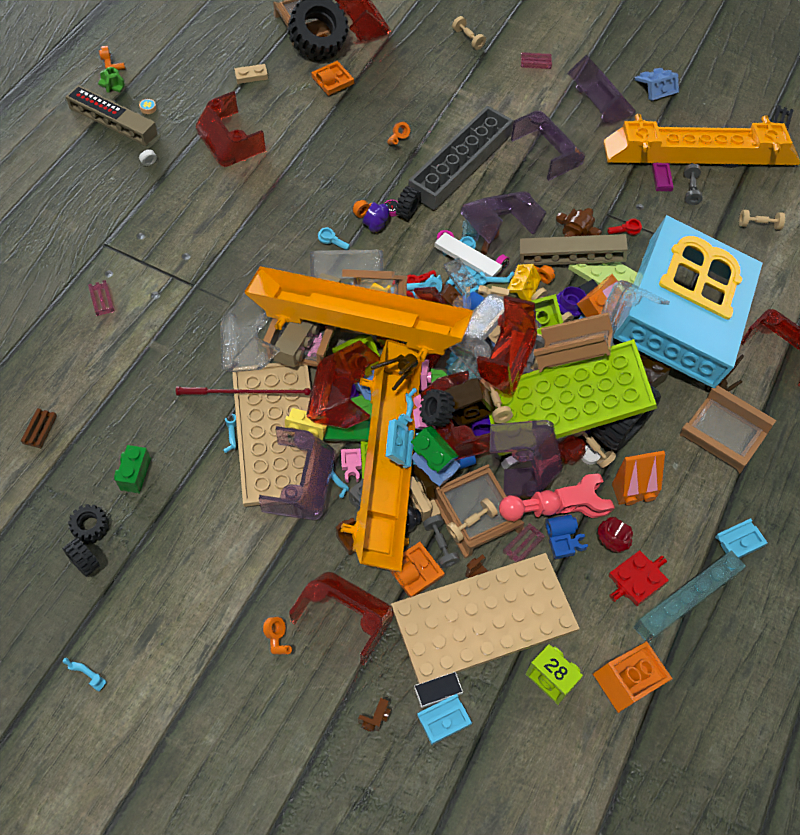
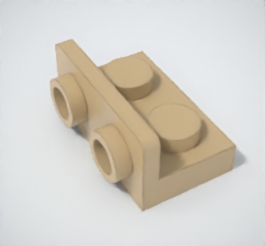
M414 476L410 477L409 496L415 508L419 509L422 521L424 522L429 517L440 515L441 512L434 498L429 500L424 493L421 483L419 481L416 482Z

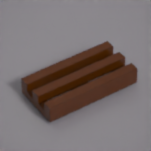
M37 408L21 439L22 444L41 449L57 417L56 413H49L47 410L42 411ZM48 417V420H47V422H46V424H45V426H44V428H43V430H42V426H43V424H44L46 418ZM41 432L37 442H35L38 434Z

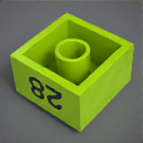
M548 644L532 661L525 675L559 705L574 689L583 675L580 673L581 671L578 666L572 662L569 663L558 648Z

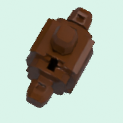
M591 208L578 211L572 209L568 216L564 213H558L556 216V221L562 225L564 224L562 231L565 235L564 237L602 234L600 229L593 227L595 218Z

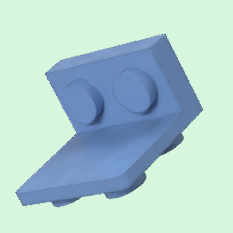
M656 68L654 72H642L640 76L635 77L636 81L648 84L650 100L679 93L678 73H673L672 70Z

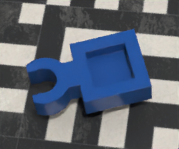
M570 534L551 537L549 543L554 559L574 556L576 553L575 549L585 551L588 544L581 545L578 542L583 540L585 535L578 534L574 539H571Z

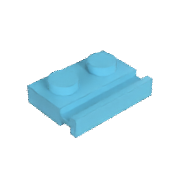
M396 419L389 421L385 457L398 465L402 464L403 468L411 467L413 444L411 441L414 438V431H409L407 426Z
M751 518L715 536L720 541L721 547L731 562L766 546L768 543L759 529L752 524Z
M457 694L417 713V717L431 745L472 724Z

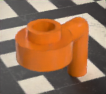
M108 46L101 47L102 50H99L101 60H104L106 68L125 69L124 63L111 64Z
M406 122L395 124L393 128L394 134L387 140V143L389 145L398 144V138L404 139L410 134L409 125ZM399 128L403 130L401 134L398 131Z
M365 200L357 201L353 206V213L358 218H363L372 203L368 204Z
M543 265L541 268L535 266L543 283L549 284L555 278L554 270L550 266Z
M270 617L263 625V632L270 639L271 653L274 655L290 654L292 652V648L289 645L279 646V638L284 635L286 629L285 623L280 617Z

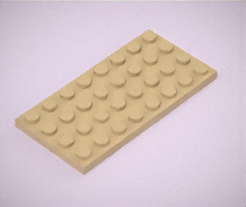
M278 362L232 368L234 389L304 390L309 388L311 390L308 365L297 363L295 368ZM234 393L243 506L324 497L317 441L289 440V431H285L286 416L289 417L292 408L313 413L311 394L306 396L304 394Z
M546 553L391 603V608L418 684L452 672L458 673L577 632L580 629Z

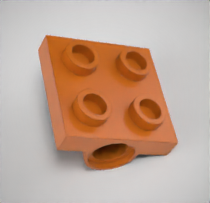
M338 61L311 72L312 78L328 96L354 84V78Z
M421 542L403 552L401 572L389 570L409 597L416 596L444 577L445 574Z

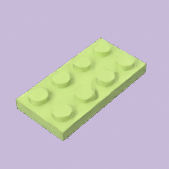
M620 262L569 264L568 268L587 281L593 279L598 285L610 274H613L628 296L637 276V272Z

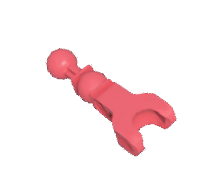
M588 474L576 486L556 489L554 492L551 490L536 492L529 500H521L517 496L509 495L501 500L499 512L507 521H516L525 512L534 511L536 517H540L541 514L550 516L555 513L579 511L590 518H598L610 514L615 507L610 499H601L595 493V490L604 482L600 474Z

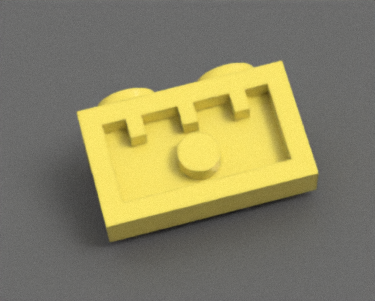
M292 408L289 417L286 416L285 431L308 436L311 439L323 440L330 417Z

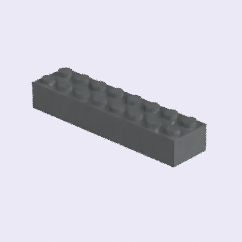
M487 105L409 179L408 186L421 191L420 202L435 210L511 135L514 120Z

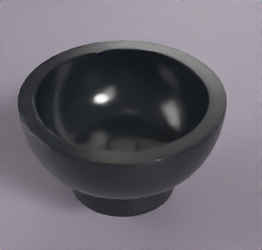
M408 505L405 533L412 531L416 525L421 523L419 509H414L411 505Z

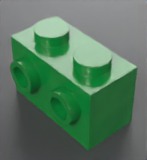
M432 426L424 428L411 441L415 452L427 460V465L433 471L440 472L458 457L457 453Z
M127 445L125 452H122L120 467L115 471L114 480L120 491L140 494L151 461L147 448Z

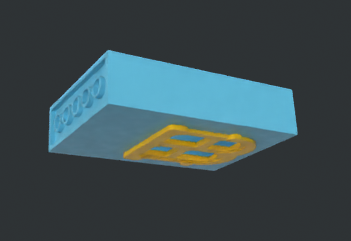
M666 215L650 239L613 338L621 342L634 339L639 351L715 388L734 368L763 263ZM678 265L699 274L694 291H690L674 282ZM708 271L729 280L728 285H723L708 277ZM704 284L724 294L722 305L716 304L701 295Z

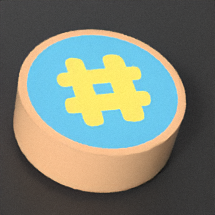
M144 99L139 104L140 110L144 114H152L156 111L155 101L151 99Z

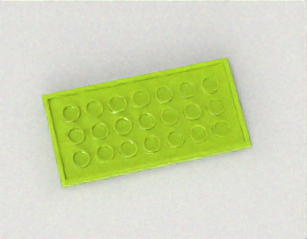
M633 339L612 346L609 356L605 353L604 356L549 368L545 367L541 373L540 370H536L501 381L495 391L498 392L501 399V407H510L513 416L505 423L494 422L492 415L489 418L497 453L499 456L654 410L657 409V405L635 340Z

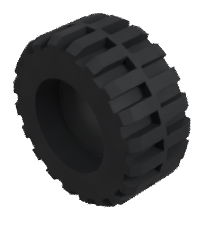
M300 0L296 3L288 22V34L290 35L291 43L294 42L293 46L296 50H300V54L303 56L306 54L310 59L314 57L316 60H321L322 58L326 60L330 56H335L341 50L346 40L349 26L347 25L348 18L344 17L345 12L339 8L340 5L337 2L334 3L332 2L333 0ZM309 19L323 21L329 27L331 35L319 37L312 34L306 27L305 21Z
M650 385L656 405H658L661 399L660 392ZM654 410L591 428V434L612 451H618L638 433Z

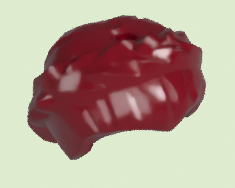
M609 517L599 525L598 538L606 548L620 553L630 549V546H632V527L623 523L622 520L616 517Z

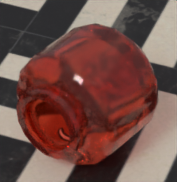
M568 436L557 445L556 454L558 457L565 459V464H575L586 454L585 442L579 437Z

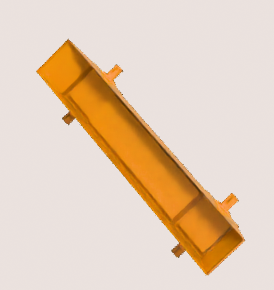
M636 114L635 121H624L623 127L604 139L603 142L608 162L800 165V159L785 124L770 122L768 116L761 118L762 123H752L751 128L658 127L656 121L642 120L641 114Z
M262 266L259 267L245 290V294L266 311L267 317L278 320L274 325L277 330H282L286 322L301 324L303 320L377 335L407 342L408 348L420 351L417 360L422 362L425 361L427 354L444 355L447 348L461 342L474 313V310Z
M387 339L378 364L396 358L401 354L403 356L413 354L417 358L420 351L408 348L406 344ZM418 361V366L412 370V373L405 378L395 391L392 390V387L402 376L398 374L400 371L398 368L399 362L374 369L372 380L363 377L360 379V386L370 388V403L373 404L360 510L357 512L354 526L344 523L341 526V532L352 534L354 541L352 551L357 553L360 564L401 572L403 549L409 543V538L405 537L411 467L403 468L402 464L398 465L385 457L388 426L390 420H397L402 413L406 414V393L409 394L413 388H416L417 392L411 396L413 403L414 397L417 395H421L422 400L423 394L419 393L422 361ZM412 410L411 418L413 421L408 422L407 427L409 431H414L415 437V421Z

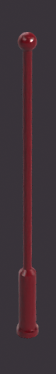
M177 386L176 395L281 393L304 394L308 396L311 394V390L309 388L304 390L208 389L207 387Z

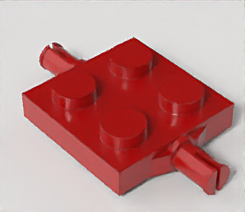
M639 550L609 573V577L618 588L609 595L611 599L613 598L612 601L616 602V600L624 595L638 607L664 587L669 579L659 568L667 563L666 558L660 556L652 562Z

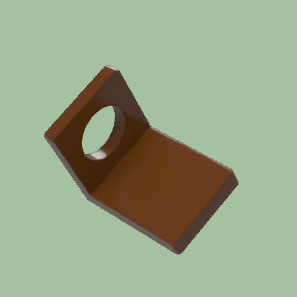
M451 284L442 286V292L439 295H433V302L443 299L448 305L460 308L465 301L464 297Z
M483 554L477 559H472L467 564L466 578L489 572L483 566L485 560Z

